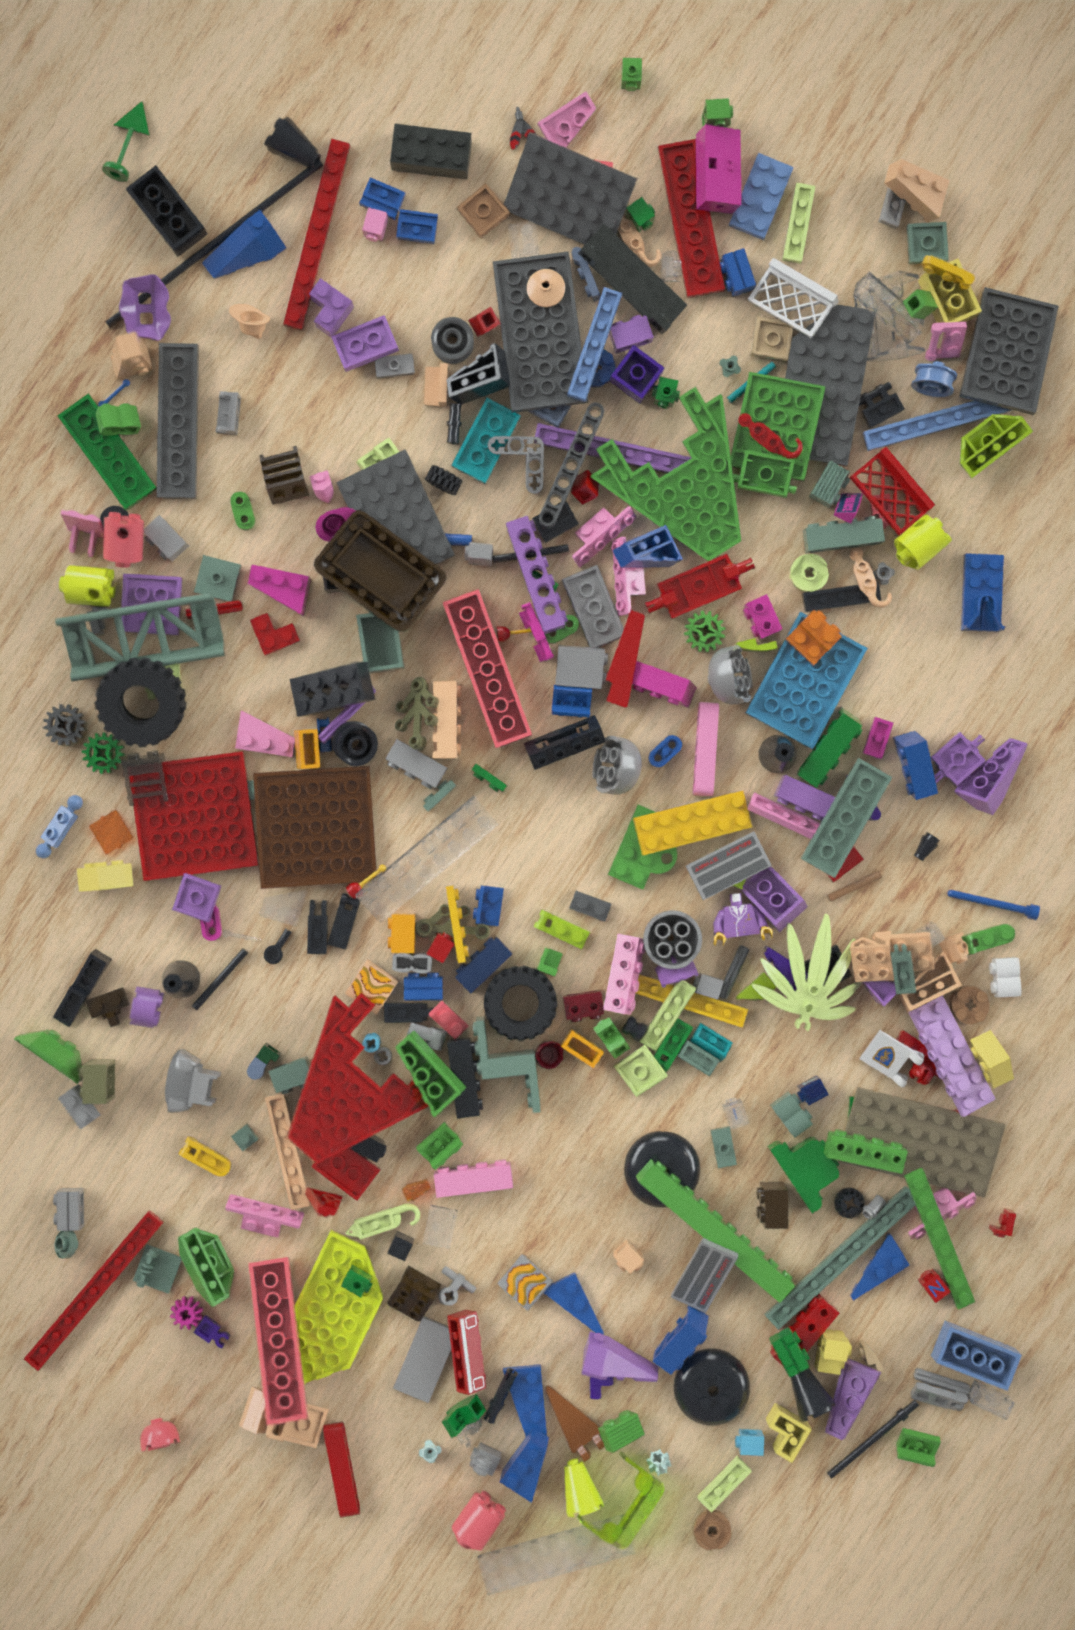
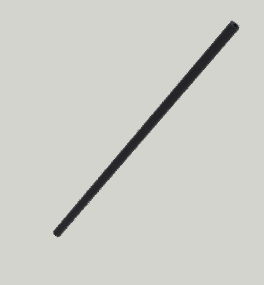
M319 160L314 168L310 166L173 269L160 279L165 286L224 242L244 221L259 210L263 212L323 166L321 161ZM142 293L139 295V304L148 300L151 294ZM118 311L105 322L111 328L123 318Z

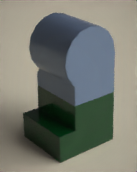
M266 1042L248 1066V1076L253 1080L260 1079L265 1074L266 1066L271 1059L276 1062L282 1053Z

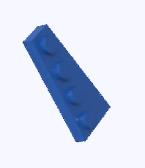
M541 1364L503 1368L504 1375L507 1368L514 1369L513 1373L515 1371L518 1373L510 1393L525 1436L528 1435L532 1428L547 1436Z

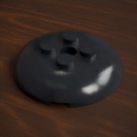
M666 1131L650 1132L640 1137L629 1149L624 1165L625 1180L630 1191L643 1203L653 1207H667L640 1184L636 1178V1175L651 1159L655 1163L659 1161L667 1167V1173L669 1175L675 1174L681 1180L680 1184L683 1187L687 1185L693 1191L695 1190L700 1178V1161L694 1147L681 1135Z
M709 1348L695 1352L690 1358L687 1357L683 1366L676 1372L674 1378V1395L679 1408L689 1419L702 1425L716 1426L733 1420L744 1409L750 1394V1381L745 1367L737 1358L721 1349ZM710 1386L717 1387L713 1393L708 1391Z

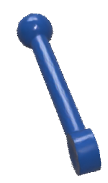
M128 379L123 380V384L106 400L100 401L98 406L107 404L123 388L128 387L130 381Z

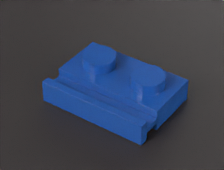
M370 177L359 204L367 209L372 208L387 212L388 218L395 220L406 193Z
M400 209L396 238L399 240L435 244L438 214Z

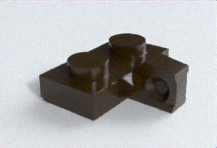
M123 987L86 1000L91 1018L102 1015L103 1019L108 1020L110 1027L120 1024L117 1016L120 1014V1008L130 1005Z

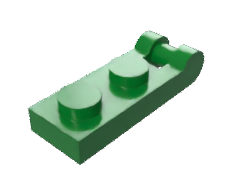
M677 1018L653 1055L666 1073L693 1029V1026ZM662 1054L668 1057L666 1061L660 1059Z

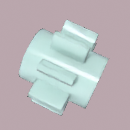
M661 1449L651 1452L650 1458L647 1459V1463L650 1465V1472L655 1471L657 1476L663 1473L667 1474L668 1467L672 1466L668 1453L663 1454Z

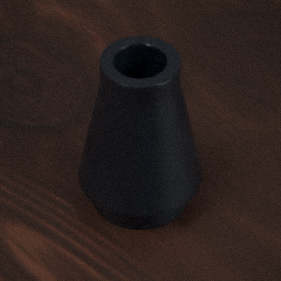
M928 832L925 836L922 835L914 856L924 861L939 846L940 840Z

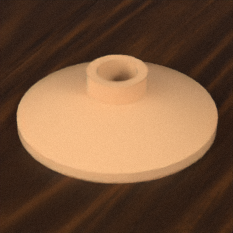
M539 270L528 280V297L537 306L552 307L562 300L565 294V282L561 275L554 270ZM548 283L549 287L544 288L542 285Z

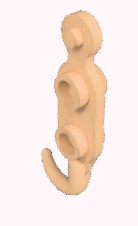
M623 215L618 233L624 244L648 267L656 266L661 260L660 250H656V259L648 260L645 256L643 239L636 226Z
M852 548L850 558L855 561L853 572L860 590L875 607L882 608L888 606L892 601L891 593H888L886 601L882 602L877 599V583L871 566L862 559L863 550L861 548Z

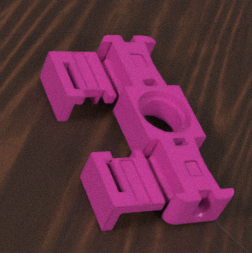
M528 602L521 605L522 610H525L520 612L519 615L525 629L530 627L537 645L533 647L539 661L546 662L553 659L554 655L531 603Z

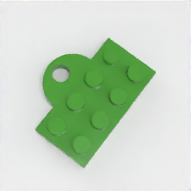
M637 805L608 875L643 890L650 873H665L675 865L677 849L674 847L642 855L633 818L655 813V811ZM664 853H669L672 856V861L668 864H664L661 860Z

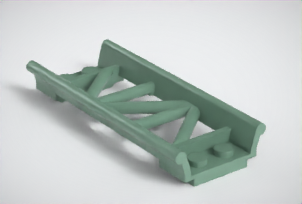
M211 593L55 619L56 625L62 628L72 666L70 672L72 682L103 677L118 663L135 657L137 659H142L143 657L150 658V661L153 662L158 660L163 663L162 666L225 656L224 636L216 601ZM190 605L196 631L172 614L167 608ZM147 612L130 653L122 616ZM161 615L199 643V646L170 651ZM114 618L123 656L86 628L85 622ZM154 618L162 653L138 656ZM90 641L115 660L96 664Z

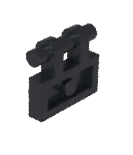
M890 382L879 384L875 387L876 389L869 393L865 392L860 396L859 406L865 404L867 407L861 413L870 429L905 410L896 392L890 396L888 395L887 391L892 389ZM880 396L882 400L874 404L872 399Z

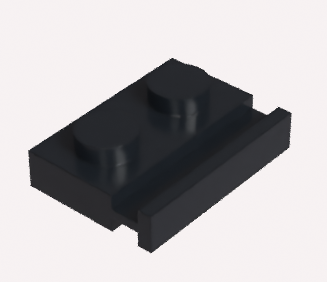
M567 501L561 510L556 524L551 529L541 527L539 524L540 514L532 518L545 544L579 525ZM547 514L542 517V520L545 523H551L553 518Z

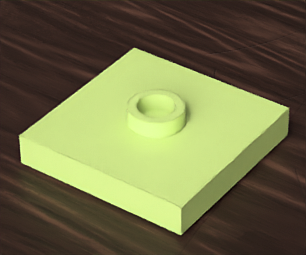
M645 1045L614 1065V1068L636 1097L668 1076Z

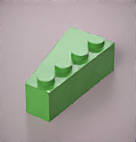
M415 1030L395 1047L406 1068L409 1069L415 1085L419 1087L425 1103L431 1109L433 1117L437 1116L466 1088Z

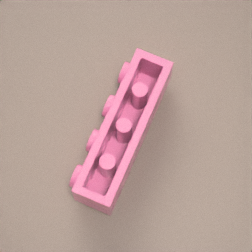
M622 934L617 935L603 1010L631 1015L635 1009L636 1002L634 997L635 992L639 988L638 976L643 968V963L641 962L642 955L646 951L643 938Z

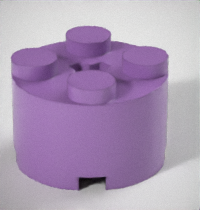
M137 986L135 990L137 992L136 997L133 998L130 1025L153 1028L158 1025L161 1012L157 1011V1009L163 1003L164 993H161L158 989Z

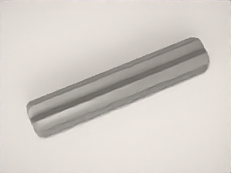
M919 1368L915 1369L914 1378L916 1380L954 1392L959 1391L965 1395L969 1393L970 1386L967 1383Z

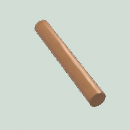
M877 871L827 895V897L832 902L882 878L880 871Z

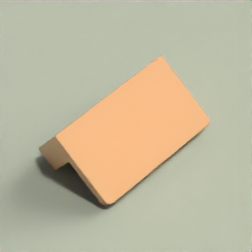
M440 363V367L425 368V406L447 407L448 364Z

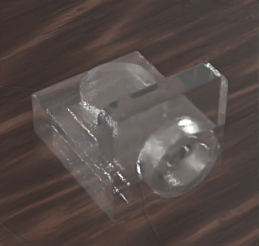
M481 1418L477 1422L466 1425L457 1436L460 1443H464L467 1448L471 1446L469 1434L474 1435L480 1430Z

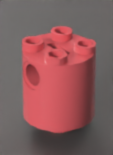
M109 512V516L104 518L103 558L115 562L116 567L128 568L131 567V563L143 560L144 521L141 519V515L129 514V516H121V513ZM120 528H125L128 531H122Z
M484 1490L481 1493L476 1492L473 1494L468 1504L451 1526L456 1535L457 1542L465 1549L483 1550L501 1521L505 1518V1507L492 1501L491 1495Z

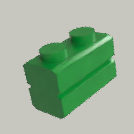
M786 1328L769 1337L789 1377L810 1367L807 1362L810 1358L805 1348L800 1349L798 1343L801 1341L796 1331L792 1333L790 1328Z

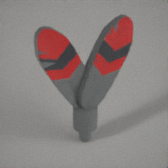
M516 107V122L510 137V147L512 150L519 146L522 133L526 139L530 132L536 134L524 120L523 113L519 107Z

